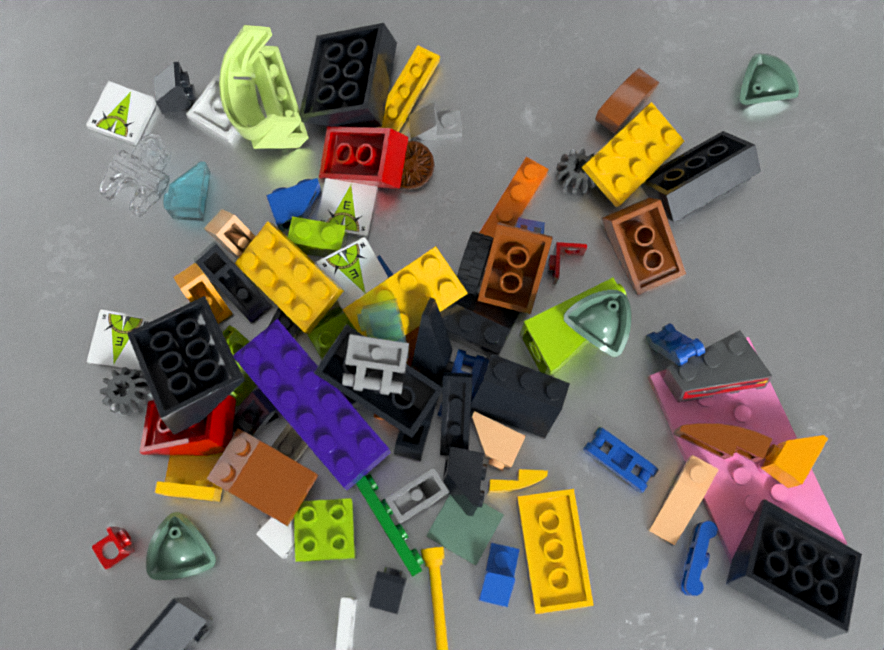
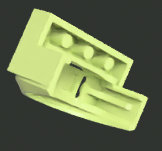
M244 25L224 54L221 65L219 90L224 112L235 130L243 138L251 140L254 149L299 148L309 137L304 123L301 121L300 111L280 51L277 46H264L272 36L270 27ZM236 76V77H249V78H251V79H250V80H241V79H233V78ZM255 84L258 87L267 118L264 117L259 107Z

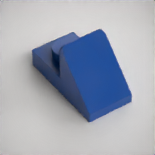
M491 543L479 601L508 607L515 583L514 575L520 549Z

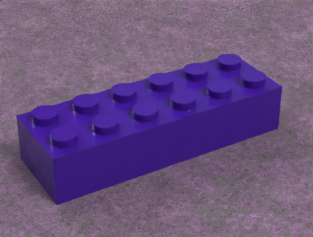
M278 319L233 355L250 378L347 491L391 453L388 446L337 388L314 374L318 365Z

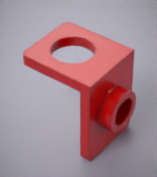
M556 242L553 255H549L548 271H553L552 284H557L559 280L560 255L584 256L587 244Z
M107 527L106 530L109 535L92 546L94 553L105 570L112 568L135 552L131 545L133 543L132 538L124 528ZM109 542H114L119 550L118 555L113 559L106 558L103 553L104 546Z

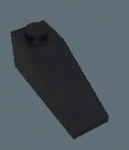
M215 241L194 258V262L250 322H253L271 306L269 301Z
M430 297L422 313L411 367L439 386H442L444 372H452L455 362L450 361L453 349L436 299Z

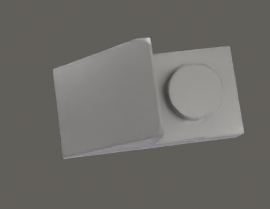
M431 103L409 115L411 141L462 138L460 110L435 111V103Z
M433 467L386 497L385 500L401 524L423 509L433 505L448 494L449 490Z

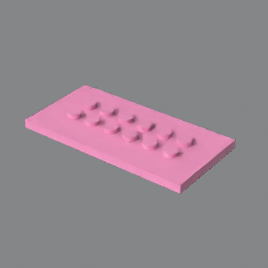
M747 337V338H746L747 341L750 343V345L752 346V348L755 350V348H754V346H753V344H752L750 338ZM667 369L648 377L672 434L681 425L718 423L742 427L773 438L770 446L787 440L797 439L770 381L763 389L740 390L739 393L730 394L728 392L716 394L709 398L677 402L663 380ZM673 435L685 463L689 456L694 455L719 469L702 501L711 521L717 526L718 537L730 563L760 502L764 499L847 545L812 469L802 485L787 488L761 469L766 460L765 458L758 462H753L734 453L733 457L724 460Z

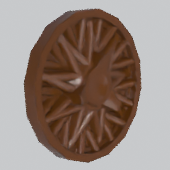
M408 141L400 188L408 190L420 188L433 175L435 167L434 157L428 147L420 142Z

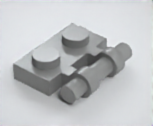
M350 335L345 365L357 366L356 375L344 373L342 385L354 387L353 390L362 391L363 388L379 390L380 394L389 395V392L401 394L403 382L392 381V372L405 373L409 344ZM366 368L383 370L382 379L366 377Z

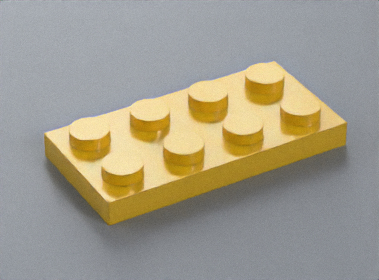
M651 102L581 168L613 205L618 207L685 141Z
M269 221L266 222L234 263L304 333L310 334L344 292L335 281Z
M434 246L342 310L355 329L365 337L396 342L420 326L422 313L430 297L436 299L439 311L441 312L468 292L437 246Z
M574 489L518 496L517 503L535 614L594 606Z

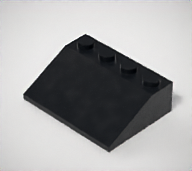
M385 23L316 36L299 113L303 123L332 127H382L397 42Z
M205 296L127 333L159 415L173 435L201 422L245 381Z
M764 499L760 502L732 558L726 585L824 639H829L849 631L862 554Z

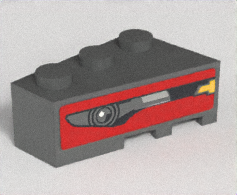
M739 330L706 347L704 354L688 358L687 363L681 366L673 364L667 367L663 380L677 402L709 398L716 394L728 392L730 394L739 393L740 390L763 389L771 380L772 375Z

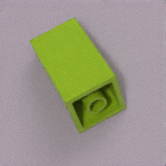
M613 277L524 321L519 336L539 372L553 377L589 342L564 322V314L570 307L591 294L605 290H618L627 296L623 286L620 283L617 284Z

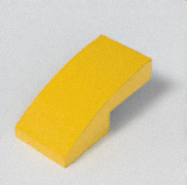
M519 469L516 480L490 479L488 482V493H506L530 487L544 480L548 476V470Z

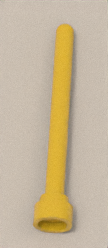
M444 547L421 549V556L423 561H425V566H428L436 650H448L440 565H443L442 559L445 558Z

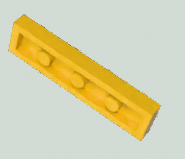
M417 45L387 96L382 127L378 128H391L397 132L400 131L439 64V55Z

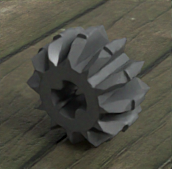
M583 148L580 154H577L572 149L569 155L563 154L561 156V162L557 163L556 170L559 172L556 178L557 181H564L562 184L563 189L570 186L572 187L571 192L574 194L577 188H579L584 194L587 192L588 187L593 189L596 186L594 181L581 168L594 156V153L587 156Z
M123 367L120 374L116 370H111L113 378L111 380L104 378L103 382L108 386L100 389V393L106 395L102 403L106 406L110 405V411L113 413H117L120 410L122 415H128L130 409L134 412H139L137 404L139 402L144 405L147 404V400L143 398V395L151 393L149 388L144 387L147 384L145 377H140L141 373L136 369L130 372V369L127 367ZM127 386V395L123 396V394L125 393L123 388Z

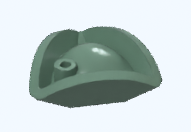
M758 53L753 55L742 83L740 102L743 105L798 97L799 86L791 68L783 60L770 54Z
M600 291L581 299L570 307L564 314V322L612 357H617L622 354L630 333V303L627 296L621 291Z
M174 512L162 521L151 539L146 556V571L148 576L154 580L179 579L212 568L216 562V557L197 528L183 514Z

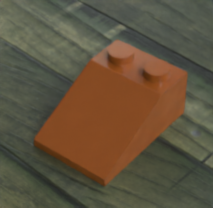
M649 197L602 217L610 243L637 295L686 274L661 200Z
M498 223L478 301L531 314L553 236Z
M237 429L207 477V480L282 524L289 526L317 479L318 474L257 438Z

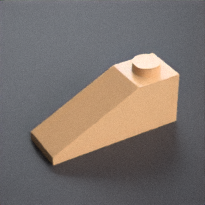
M694 455L689 456L649 531L675 545L704 498L719 469Z

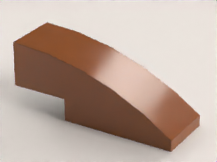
M638 68L601 106L595 120L616 135L660 82Z
M718 423L681 425L673 433V435L724 460L733 457L734 453H737L753 462H758L765 458L773 439L756 431Z

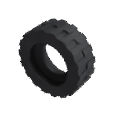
M472 231L467 242L457 274L458 279L467 292L476 295L494 239V237Z

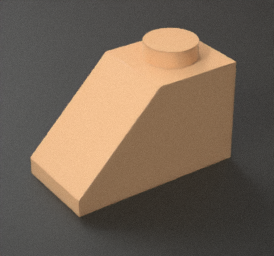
M223 209L204 228L224 249L237 259L255 238V235L234 214Z
M474 411L471 423L481 451L484 453L483 456L489 460L488 465L500 471H503L504 468L510 470L526 436Z

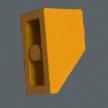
M196 263L173 277L189 302H193L203 296L206 297L218 324L233 314Z
M820 435L787 440L777 445L772 444L766 453V460L761 469L787 488L802 485L828 438Z

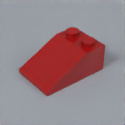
M327 127L319 178L377 186L378 188L400 189L408 136L391 128Z
M229 395L201 422L173 435L161 419L154 400L148 401L139 453L142 455L209 456L223 453L232 439L236 399Z

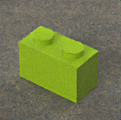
M292 216L288 238L306 255L325 258L346 247L348 233L345 225Z

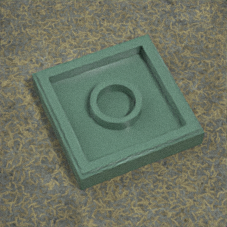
M449 495L426 537L476 566L504 514L483 503L482 507L477 508L473 517L467 516L453 497Z

